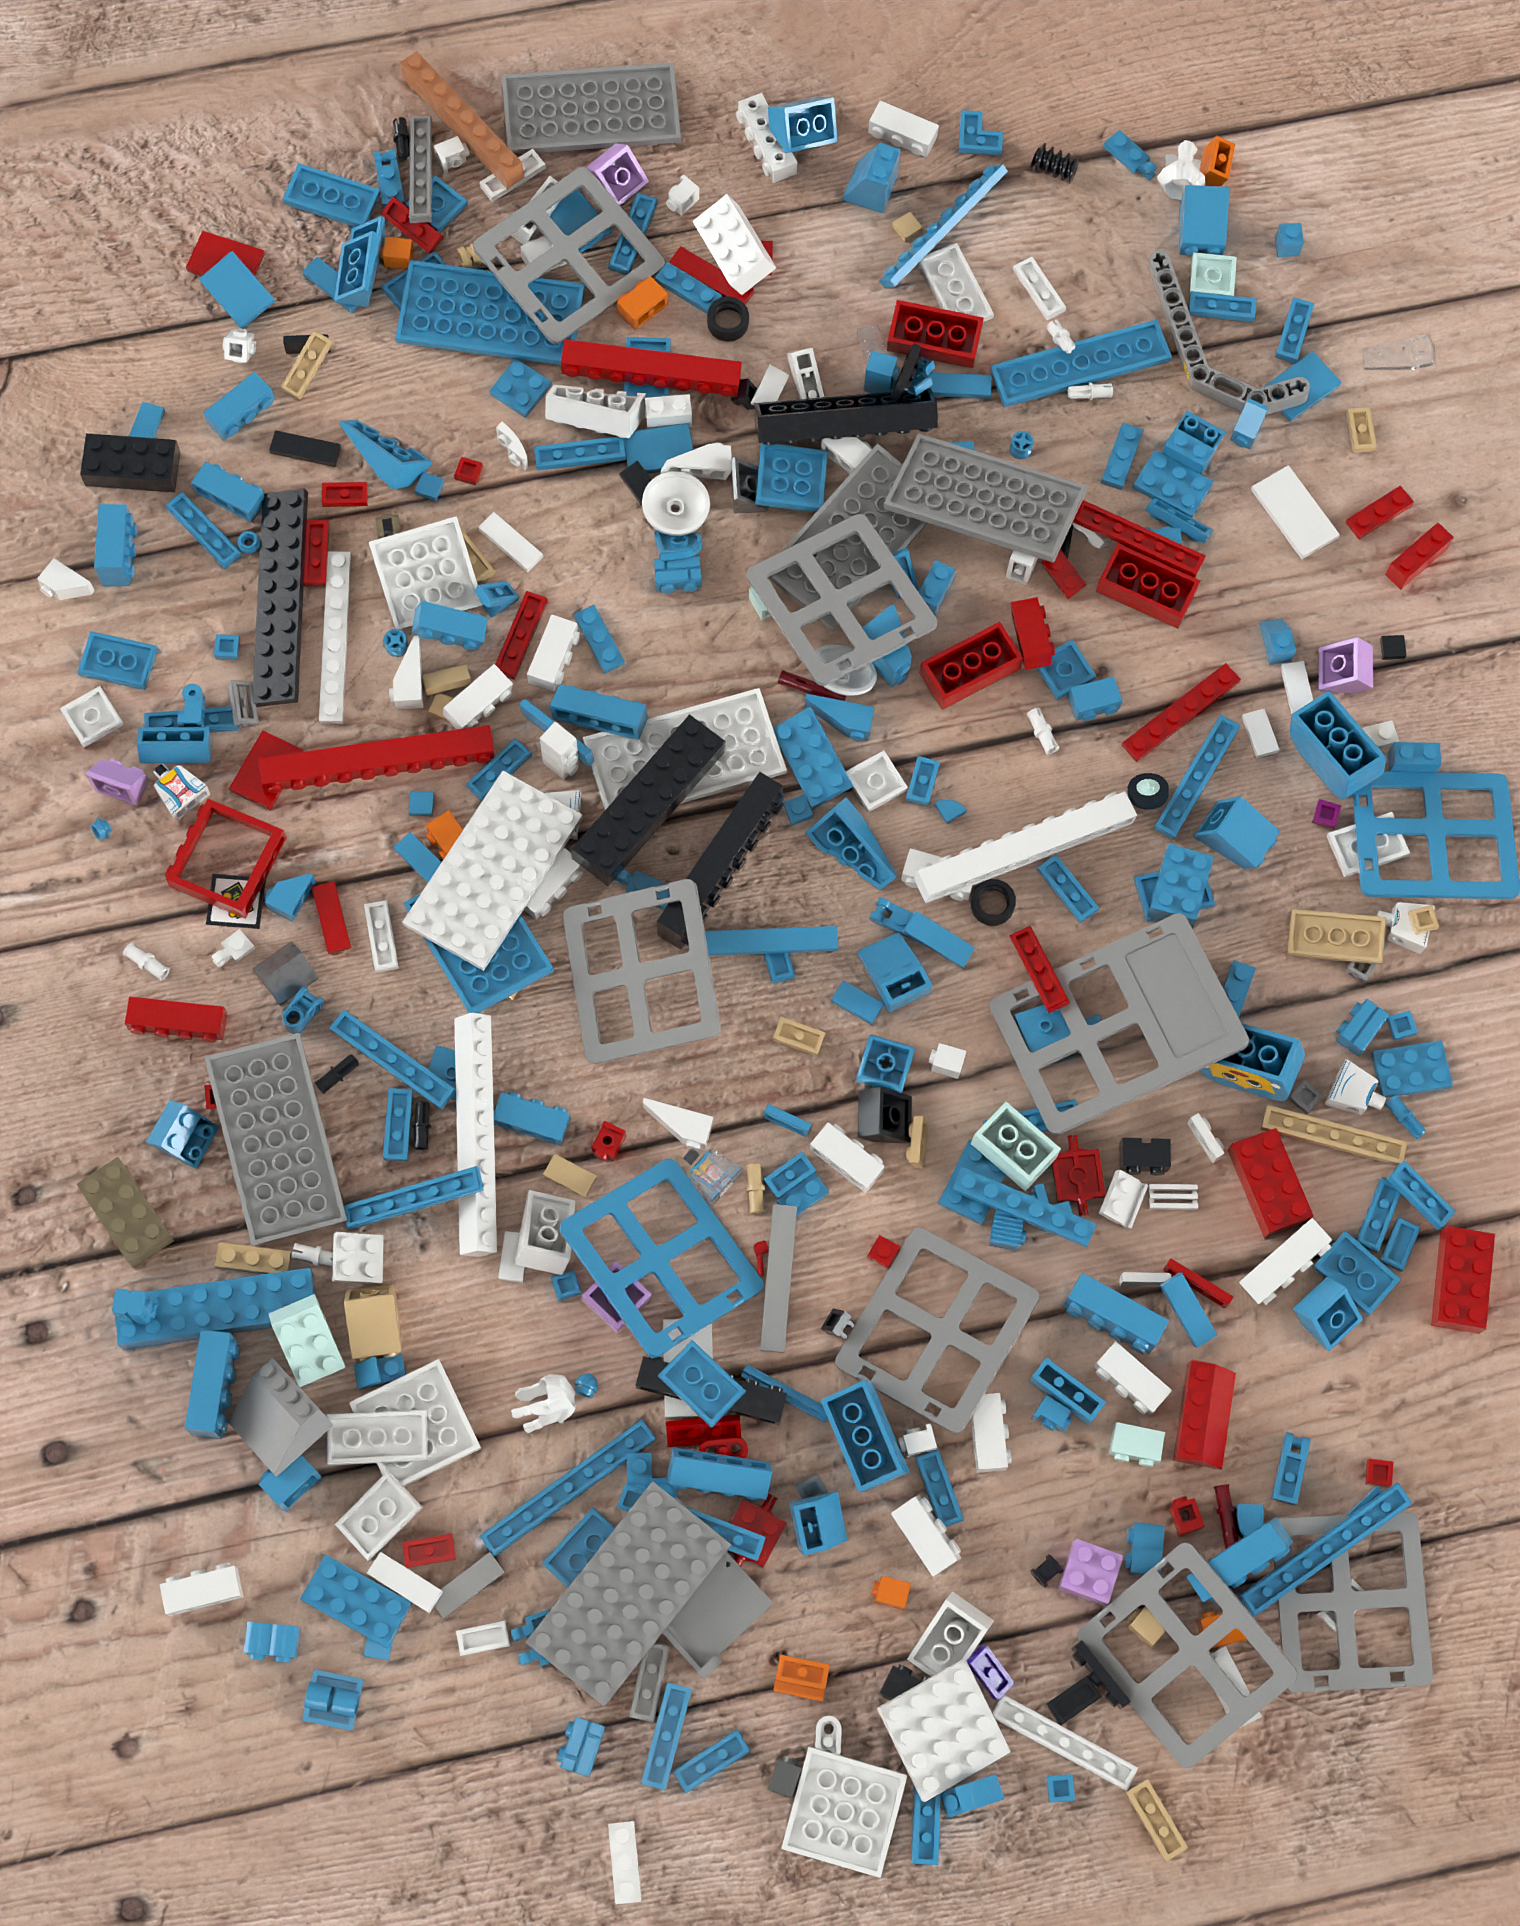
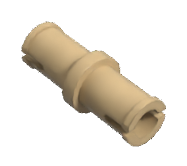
M761 1164L746 1165L748 1177L746 1192L749 1193L750 1214L765 1213L763 1199L765 1185H762Z

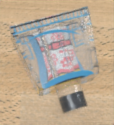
M692 1148L683 1158L692 1166L688 1172V1178L712 1207L743 1174L741 1166L711 1148L703 1156Z

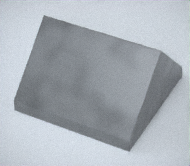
M736 457L732 458L731 475L734 514L769 511L768 506L755 505L758 466Z
M292 941L253 967L254 972L279 1005L295 996L302 987H308L319 979L303 953Z

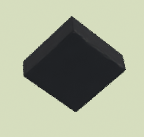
M1404 635L1381 636L1382 660L1406 658Z

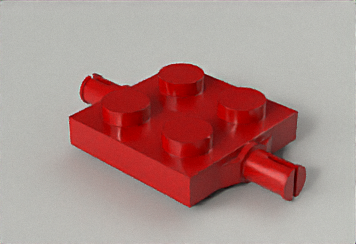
M1072 1135L1067 1136L1069 1150L1059 1153L1057 1158L1051 1163L1057 1203L1075 1202L1078 1205L1079 1217L1083 1215L1088 1216L1087 1201L1105 1198L1106 1196L1099 1149H1079L1078 1136L1073 1135L1072 1138Z
M768 1494L762 1506L753 1505L743 1499L731 1521L733 1525L766 1537L758 1561L732 1552L735 1556L734 1560L740 1567L745 1561L752 1562L763 1568L787 1524L775 1517L771 1512L778 1499L774 1496L771 1503L768 1504L772 1498L771 1494Z

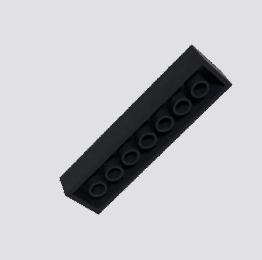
M927 388L917 396L908 392L907 394L902 393L898 401L890 397L891 391L754 403L755 430L759 443L764 445H774L779 441L796 443L803 439L819 441L821 438L826 437L841 439L843 436L849 435L859 438L864 437L865 434L873 433L882 436L888 434V432L896 431L900 434L909 433L910 430L928 432L932 428H938L937 400L932 389Z
M689 714L572 847V859L605 885L609 886L725 753L726 741Z
M760 771L686 878L694 881L697 885L703 924L708 917L706 913L709 908H714L721 898L719 894L722 889H727L733 881L732 875L735 870L739 871L746 861L745 855L748 851L752 852L759 842L757 840L761 832L766 833L771 825L769 820L773 814L778 815L784 805L782 803L784 799L783 785ZM677 901L669 903L657 920V935L680 950L685 944L688 946L689 942L682 902Z

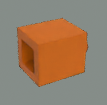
M386 237L385 245L380 247V258H383L384 266L387 268L408 269L409 260H413L414 254L412 239Z
M881 1576L880 1581H875L871 1595L876 1596L874 1603L904 1610L911 1583Z

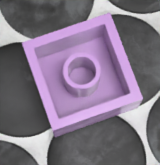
M616 1261L609 1270L616 1273L624 1267ZM638 1281L625 1288L626 1294L639 1311L651 1299L652 1294ZM596 1282L582 1295V1301L616 1334L626 1325Z
M1075 1539L1072 1542L1057 1589L1106 1606L1109 1603L1124 1556Z

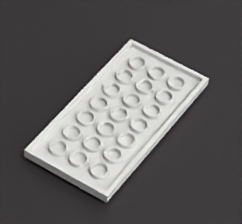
M760 688L650 718L647 720L639 740L607 732L583 737L584 745L591 749L594 757L591 768L604 810L608 808L689 714L724 739L726 747L725 753L681 803L751 784L759 771L770 778L786 774L787 770Z
M502 771L403 920V925L484 971L583 819V815L507 772Z

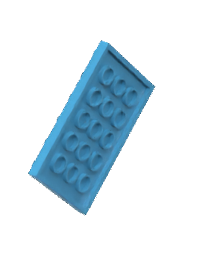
M420 894L403 903L408 913ZM521 915L484 971L423 937L468 1013H480L554 972L553 966Z

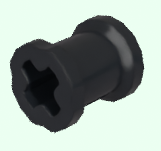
M1048 1554L1046 1560L1036 1569L1032 1568L1030 1572L1035 1580L1042 1587L1046 1588L1048 1586L1047 1582L1057 1573L1061 1574L1063 1569Z

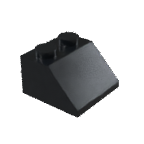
M883 1087L859 1091L858 1138L881 1143H911L909 1125L912 1119V1096Z

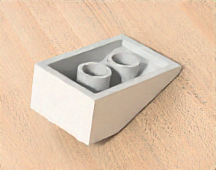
M532 1190L528 1191L517 1243L515 1265L559 1275L563 1274L570 1260L571 1246L561 1234L560 1225L564 1219L574 1214L575 1200Z
M952 1592L907 1660L932 1677L962 1659L967 1660L973 1654L994 1620Z

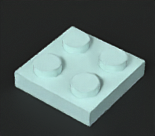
M1193 252L1189 295L1191 292L1234 296L1237 257Z

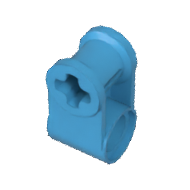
M302 987L282 1014L286 1030L291 1034L301 1033L311 1019L320 1011L324 1004V999L315 997L308 992V988ZM292 1017L300 1018L296 1024L288 1023Z

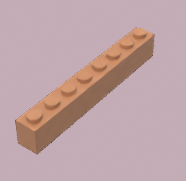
M418 51L400 62L403 79L459 139L467 145L506 189H509L525 178L522 161Z

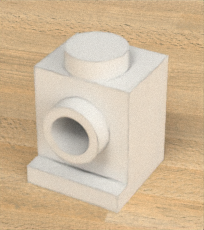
M458 136L434 145L435 157L444 175L448 174V169L459 167L466 162V156L470 155L467 145L461 143Z
M683 174L680 177V184L674 185L669 191V199L666 201L667 207L682 216L699 200V187Z
M931 1423L926 1424L923 1431H921L920 1427L909 1429L906 1431L907 1435L898 1438L901 1452H905L907 1458L929 1453L937 1449Z

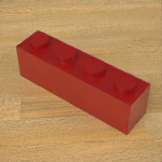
M129 996L124 1024L128 1030H131V1033L137 1035H144L145 1032H150L158 1037L178 1035V1038L184 1040H192V1037L202 1038V1041L214 1043L216 1040H223L227 1011L223 1006Z

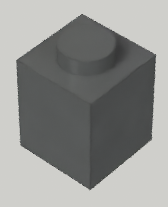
M785 1756L783 1761L777 1759L767 1790L792 1798L802 1769L797 1766L798 1761Z

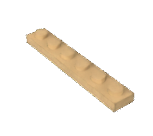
M1267 1105L1265 1108L1261 1130L1264 1131L1277 1128L1279 1135L1396 1166L1404 1160L1407 1146L1406 1141Z

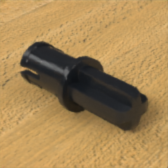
M399 117V124L397 118L393 120L395 132L393 141L396 143L398 158L406 160L410 156V135L407 132L406 119Z
M350 1054L334 1068L331 1066V1070L314 1083L325 1094L339 1081L343 1082V1078L359 1066V1062Z
M419 1101L416 1103L415 1123L412 1124V1128H414L413 1148L416 1150L428 1149V1135L431 1124H429V1102Z

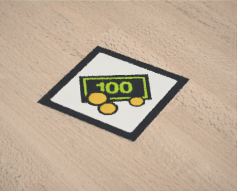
M212 874L210 891L238 901L249 877ZM266 880L246 919L208 903L206 925L260 929Z

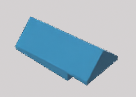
M383 216L352 228L350 241L342 244L334 302L369 307L380 260V247L383 245L386 235L385 218Z

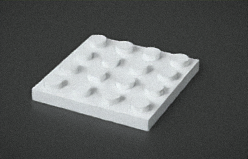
M457 516L369 542L395 629L400 630L413 626L415 608L421 601L461 611L483 605L474 592L478 584Z
M439 1359L349 1402L354 1413L427 1410L428 1461L377 1463L382 1475L390 1471L404 1487L481 1449Z
M964 1659L877 1708L923 1802L928 1801L1011 1752L967 1661Z
M809 1746L781 1849L881 1878L907 1774Z

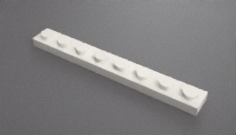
M328 551L319 709L320 724H343L351 552Z

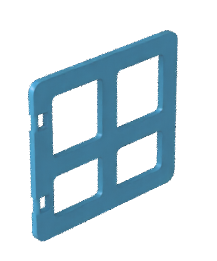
M1384 771L1382 776L1352 794L1360 871V889L1365 896L1509 900L1515 899L1518 896L1520 883L1508 780L1504 775L1493 773ZM1397 788L1422 790L1425 818L1375 817L1371 789ZM1440 790L1490 791L1492 794L1494 820L1445 819L1442 812ZM1359 797H1366L1367 806H1360ZM1402 834L1425 836L1428 839L1432 880H1382L1379 877L1376 835ZM1445 837H1494L1497 840L1501 882L1450 880ZM1365 860L1372 861L1373 870H1365Z
M673 1159L663 1160L567 1217L560 1225V1232L641 1347L647 1355L653 1358L666 1353L680 1342L688 1339L740 1304L756 1296L764 1286L763 1280L682 1168ZM669 1181L696 1218L697 1224L666 1243L657 1246L631 1212L627 1203L661 1182ZM606 1215L613 1216L640 1254L638 1260L616 1273L609 1270L583 1233L584 1228ZM708 1238L712 1240L736 1273L739 1282L705 1304L699 1305L674 1272L669 1261ZM650 1273L656 1276L683 1314L681 1319L658 1333L651 1329L625 1292V1288ZM736 1291L740 1298L731 1303L727 1296ZM678 1328L682 1335L672 1340L668 1333Z

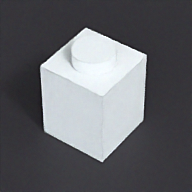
M939 1043L937 1050L932 1049L928 1063L933 1064L931 1071L958 1079L966 1051Z

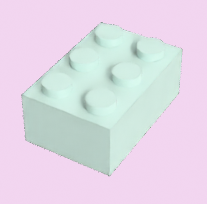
M1007 1102L975 1133L971 1142L972 1146L1024 1191L1050 1166L1061 1150L1060 1147Z
M315 1294L269 1313L273 1330L299 1387L346 1368Z

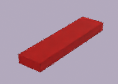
M681 246L669 261L672 265L721 294L722 297H735L746 305L754 294V289L750 288L741 295L728 283L721 269Z
M529 591L525 592L495 663L507 678L515 680L548 602V598Z
M1031 925L1009 935L1048 1014L1070 1004Z

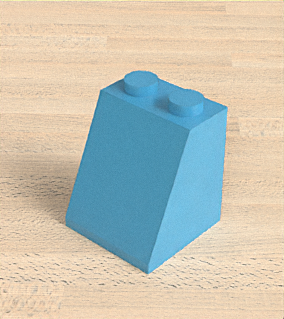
M879 143L857 161L842 200L884 213L898 177L901 149Z
M1185 186L1179 207V254L1192 256L1193 252L1223 255L1227 239L1230 187Z
M893 604L862 627L869 639L874 640L902 626L896 607ZM904 632L901 633L902 638H905ZM906 643L905 646L872 662L876 672L891 688L896 684L901 685L909 677L912 656L908 644Z
M1239 796L1218 800L1193 837L1241 868L1250 869L1257 868L1263 863L1264 855L1268 849L1275 845L1276 837L1280 830L1244 798Z

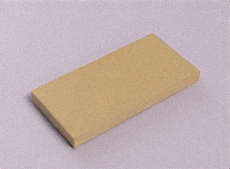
M1291 909L1287 956L1382 965L1387 917Z

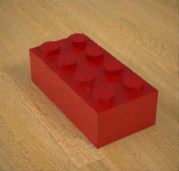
M897 300L887 341V351L907 355L915 343L922 347L919 356L923 358L973 368L984 317Z
M1117 543L1098 582L1096 592L1179 629L1201 580Z
M998 622L922 661L919 674L941 710L1020 670L1023 657L1001 622Z
M1277 1128L1231 1144L1227 1151L1264 1239L1306 1224L1314 1217Z
M1446 1226L1440 1232L1431 1326L1477 1334L1486 1329L1495 1242L1494 1233Z

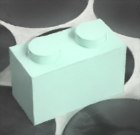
M1116 1422L1113 1425L1108 1455L1114 1456V1460L1129 1462V1459L1139 1461L1138 1464L1141 1466L1153 1467V1464L1157 1465L1161 1461L1165 1432Z

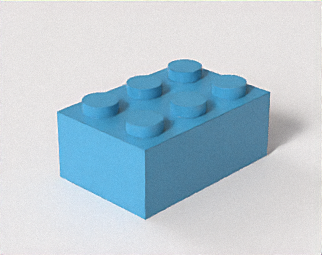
M126 504L98 505L94 568L103 586H130L131 578L135 576L132 557H136V545L133 544V536H137V523L133 522V514L129 513Z
M1168 843L1147 916L1163 920L1171 915L1180 913L1187 918L1191 928H1193L1198 917L1214 856Z

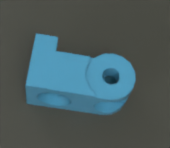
M188 684L182 691L185 701L184 714H178L177 723L179 727H204L205 696L199 685Z

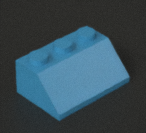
M813 97L768 107L770 131L786 153L838 142L834 97Z

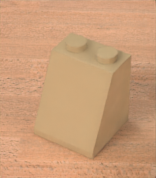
M395 1283L346 1290L344 1307L352 1359L358 1358L359 1361H365L376 1355L393 1357L397 1355V1352H401L402 1339Z

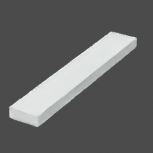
M1005 1695L998 1700L992 1712L996 1721L1125 1791L1128 1790L1138 1770V1767Z

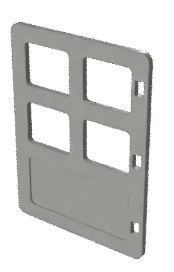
M1180 913L1171 915L1054 970L1070 1004L1060 1008L1071 1032L1066 1038L1035 1052L1028 1050L1011 1015V1011L1040 997L1032 980L993 998L990 1002L991 1012L1048 1131L1053 1135H1059L1242 1051L1249 1045L1248 1035L1187 918ZM1161 928L1163 934L1150 939L1148 934ZM1093 959L1095 960L1096 965L1083 970L1082 964ZM1109 967L1129 1007L1094 1025H1088L1069 989V984L1101 968ZM1026 990L1028 991L1030 996L1016 1001L1015 995ZM1138 1025L1159 1066L1153 1071L1118 1085L1103 1058L1098 1042L1129 1027ZM1075 1052H1080L1100 1093L1088 1101L1064 1112H1059L1039 1071L1049 1064Z

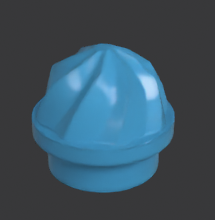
M590 1373L582 1374L574 1382L576 1386L574 1391L581 1396L592 1398L594 1393L598 1391L597 1379Z

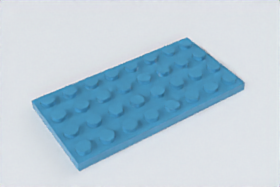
M409 260L395 338L396 343L561 365L564 341L559 344L551 343L498 281L492 271ZM537 278L528 285L529 289L558 322L563 321L582 307L585 284ZM540 310L535 313L542 323L547 320ZM578 331L566 339L576 341Z

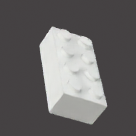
M726 194L693 220L695 227L728 283L741 295L776 269L775 264L742 209L729 195Z

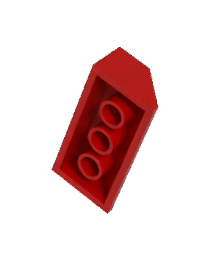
M1191 1360L1187 1364L1173 1461L1222 1470L1236 1377L1235 1372L1217 1364Z

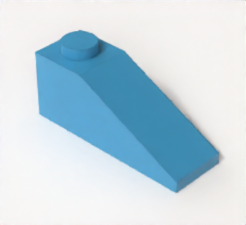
M806 694V708L811 706L817 716L843 735L850 737V739L854 741H868L874 707Z

